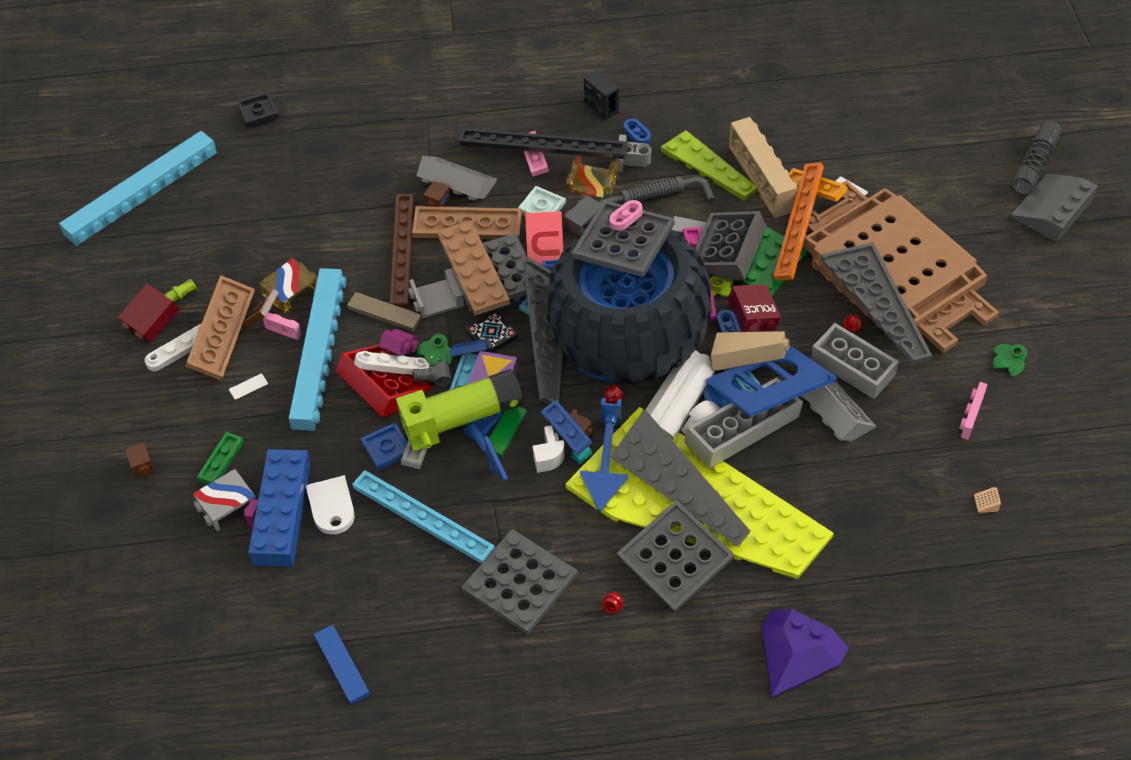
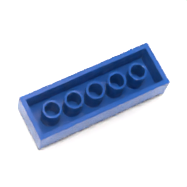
M268 449L248 552L252 565L289 567L294 565L311 464L307 450Z

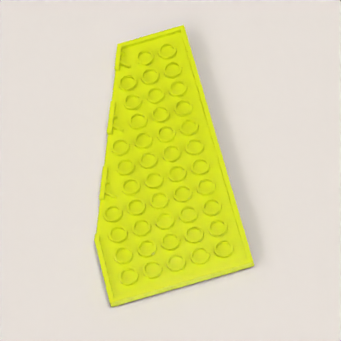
M639 407L613 434L610 456L644 409ZM678 432L675 439H672L751 531L738 548L701 522L735 555L734 559L739 561L743 559L771 568L774 572L798 579L832 539L833 532L724 461L709 468L684 443L685 436ZM603 445L566 483V488L594 508L596 506L580 476V471L600 472ZM610 458L608 472L626 474L628 479L601 513L617 522L620 520L642 528L647 527L673 501ZM674 524L670 529L673 532H679L682 527L679 524ZM687 538L685 540L686 542L696 544L694 538Z

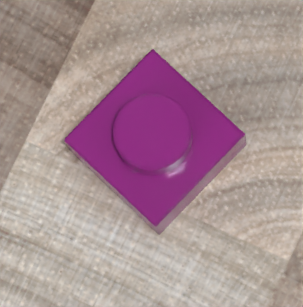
M251 499L249 506L245 507L244 517H246L248 526H254L258 504L257 499Z

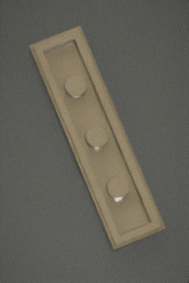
M355 292L347 304L349 310L414 332L422 319L421 314Z

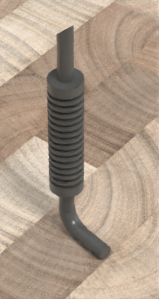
M678 176L662 180L661 182L641 185V187L621 190V195L603 199L599 203L602 204L604 200L613 203L623 202V205L631 200L642 202L650 200V198L654 199L684 191V186L693 184L702 186L709 202L715 198L709 183L704 178L692 177L682 180Z

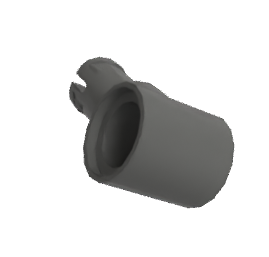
M445 361L436 362L427 369H413V381L430 380V382H435L439 387L447 386L452 382L449 364Z

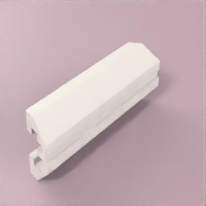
M695 350L691 357L678 368L673 367L646 408V411L671 439H675L687 420L689 413L704 393V389L708 384L706 379L714 376L715 373L709 356L700 354Z

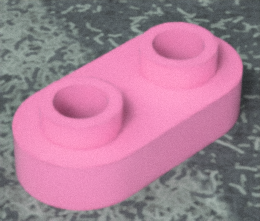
M636 200L626 202L610 215V226L614 230L626 229L642 216V204Z

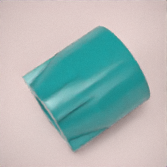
M589 446L578 455L574 451L571 452L572 458L578 464H582L593 455Z

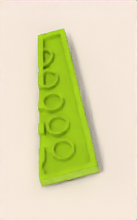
M684 131L661 146L662 153L677 162L679 160L682 161L689 169L694 168L699 171L701 176L711 178L713 183L723 187L744 201L757 193L758 187L688 131Z

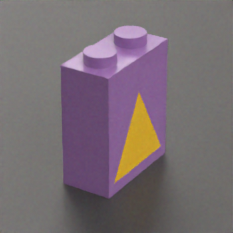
M480 351L469 383L511 369L514 375H516L518 369L517 357Z

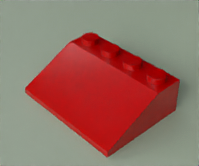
M379 344L342 353L336 372L382 418L399 412L396 398L423 390L425 395L432 388L424 380L413 381V375L364 370L354 364L356 354L362 351L397 355L380 348Z

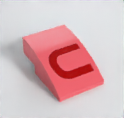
M561 211L526 213L527 258L529 257L541 265L542 261L559 260L563 252Z

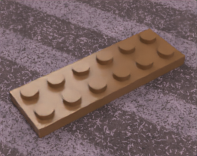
M416 206L412 236L413 238H438L437 231L472 221L480 239L494 240L516 233L520 240L522 209Z
M472 221L437 231L439 241L474 315L510 304V299Z
M220 275L185 367L218 380L222 379L255 289Z

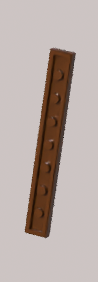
M396 194L390 304L401 308H409L408 288H410L414 194Z

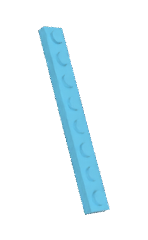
M366 470L352 484L355 490L481 564L495 549L491 543Z

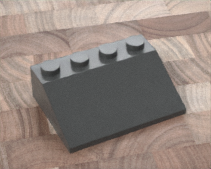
M1046 174L1010 217L1058 242L1093 201L1098 185L1082 177Z
M760 211L710 213L696 245V250L700 254L708 274L726 280H745L767 227Z

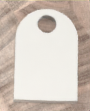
M345 475L306 485L317 528L326 534H339L346 531L352 525L355 514ZM335 520L341 521V524L338 526L331 525Z

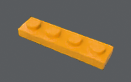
M793 168L789 175L791 180L799 187L803 171ZM821 177L816 195L838 202L848 189L845 184Z

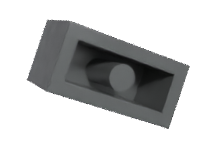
M587 195L583 200L578 201L573 209L566 212L564 216L565 228L575 235L582 237V233L585 232L602 204Z

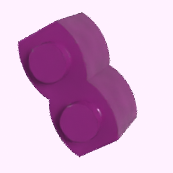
M394 329L392 331L386 330L382 334L379 347L401 356L406 353L412 354L415 352L419 342L418 337Z

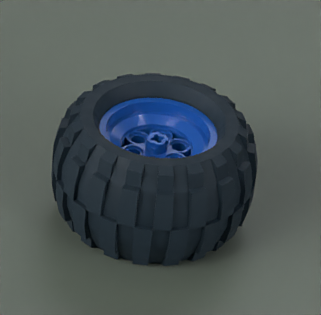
M671 229L644 277L572 258V251L579 242L577 240H573L561 253L558 262L554 263L550 273L547 305L551 326L557 341L571 361L575 360L581 369L595 376L602 374L609 381L620 382L621 379H630L632 383L643 382L645 377L654 375L655 378L666 375L672 366L678 368L691 357L696 347H700L711 318L710 280L700 254L696 248H691L687 239Z

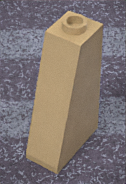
M785 331L717 333L711 352L713 370L783 359L786 351H789V339H786Z

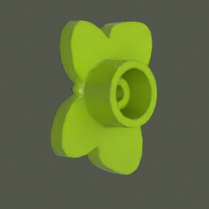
M716 276L710 277L713 297L719 294L722 297L728 298L734 280H726Z

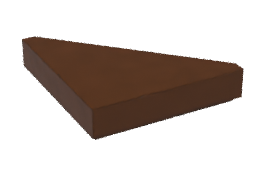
M271 289L266 300L261 301L253 310L255 314L244 320L242 325L249 328L266 317L279 292Z

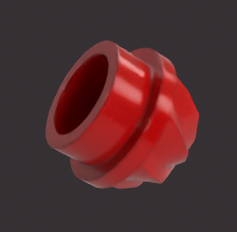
M851 314L844 319L843 324L849 332L857 333L862 328L863 323L857 314Z
M614 384L611 387L608 386L604 393L606 402L610 404H616L617 399H621L624 396L623 392Z
M617 592L609 593L603 598L602 606L606 612L615 614L623 608V599Z

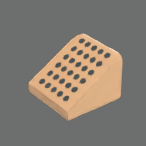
M997 487L974 494L978 513L999 511L1001 502Z

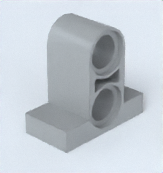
M619 135V141H626V135ZM628 142L625 158L616 159V172H623V165L648 166L651 163L650 145Z

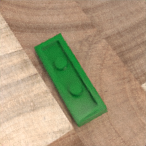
M518 407L506 411L499 420L489 438L498 457L502 458L527 415L526 409Z
M226 432L198 474L197 480L208 485L222 477L244 443L243 437Z

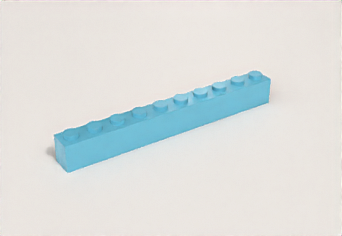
M202 131L198 132L60 222L59 224L64 236L75 246L84 242L215 155L217 151L214 141Z
M320 268L289 415L292 430L315 431L316 423L320 421V412L318 411L319 407L323 405L322 392L326 390L325 376L329 374L328 361L332 359L331 346H334L335 336L333 334L334 331H337L338 327L336 319L340 316L339 303L343 301L342 288L346 286V277H343L342 269Z

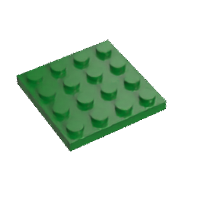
M766 227L745 280L734 281L741 285L766 284L773 297L786 281H776L773 277L784 236ZM804 247L801 249L797 266L808 253Z

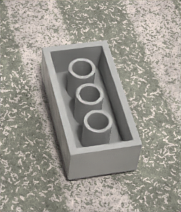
M836 323L813 345L811 360L873 399L894 378L899 363L896 359Z

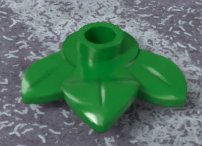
M442 334L432 336L429 341L421 343L417 349V355L424 356L430 367L440 360L450 365L453 360V356L451 357L449 350L451 348L448 346V340ZM438 340L442 341L439 345L435 344Z
M1000 344L993 348V352L997 355L993 360L994 369L1008 368L1011 377H1015L1023 371L1024 360L1027 358V349L1023 345L1015 344L1010 346L1008 344ZM1015 351H1020L1021 353H1020V354H1015L1014 352H1015Z

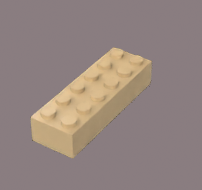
M750 117L732 122L729 148L750 181L758 187L757 192L774 218L791 213L796 192L798 191L797 184L791 180L789 172L783 168L781 160L776 157L773 148L768 145L765 136L760 133L757 124Z

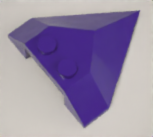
M793 609L771 610L762 626L772 698L780 695L781 692L787 689H793L820 676L821 673L839 667L849 647L832 628Z

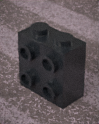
M598 70L585 76L583 86L584 103L605 120L619 112V88Z

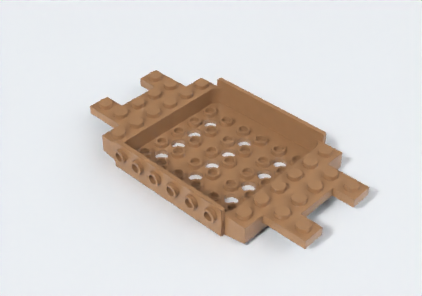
M846 180L842 184H845L848 190L840 198L841 202L819 215L812 209L807 231L811 234L807 235L803 242V247L813 256L812 266L870 319H872L870 315L822 262V254L846 249L844 246L846 243L859 246L873 242L882 260L884 257L893 258L892 262H885L884 260L883 262L896 287L905 290V293L900 295L920 333L943 353L958 343V339L948 329L970 314L984 326L998 317L999 311L975 292L985 285L987 278L984 271L976 264L977 260L901 195L897 196L884 188L867 198ZM886 218H889V219L893 218V219L895 220V222H894V223H887V222L885 221V219H886ZM872 227H880L882 230L876 232L872 230ZM866 235L868 236V239L861 240L858 238V236ZM918 240L920 241V244L913 245L910 241ZM897 249H906L907 252L900 254L897 252ZM944 262L946 264V267L940 268L936 265V263ZM931 271L933 275L925 276L922 272ZM909 280H917L919 284L911 285Z

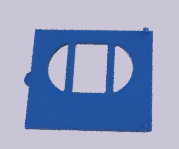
M789 345V351H786L783 359L734 367L707 378L706 383L724 396L722 398L723 405L733 403L751 417L834 382L837 377ZM773 362L790 363L796 366L798 371L792 376ZM766 365L785 380L763 388L744 373ZM735 377H738L755 391L736 389L732 386V381Z

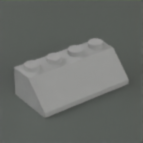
M422 156L416 175L421 177L423 182L432 184L433 181L442 183L453 189V193L462 195V193L467 194V198L475 201L484 199L497 181L496 178L433 156Z
M836 381L801 395L803 399L809 401L811 409L822 416L824 424L831 427L835 431L834 435L841 441H853L876 427Z

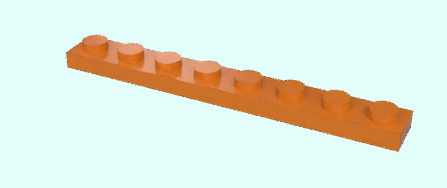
M822 162L805 164L773 276L776 281L793 280L824 169Z

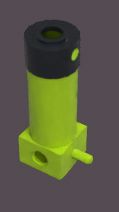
M511 369L428 398L425 397L423 390L396 398L402 425L413 452L422 448H430L432 445L440 443L438 433L523 406L521 388Z

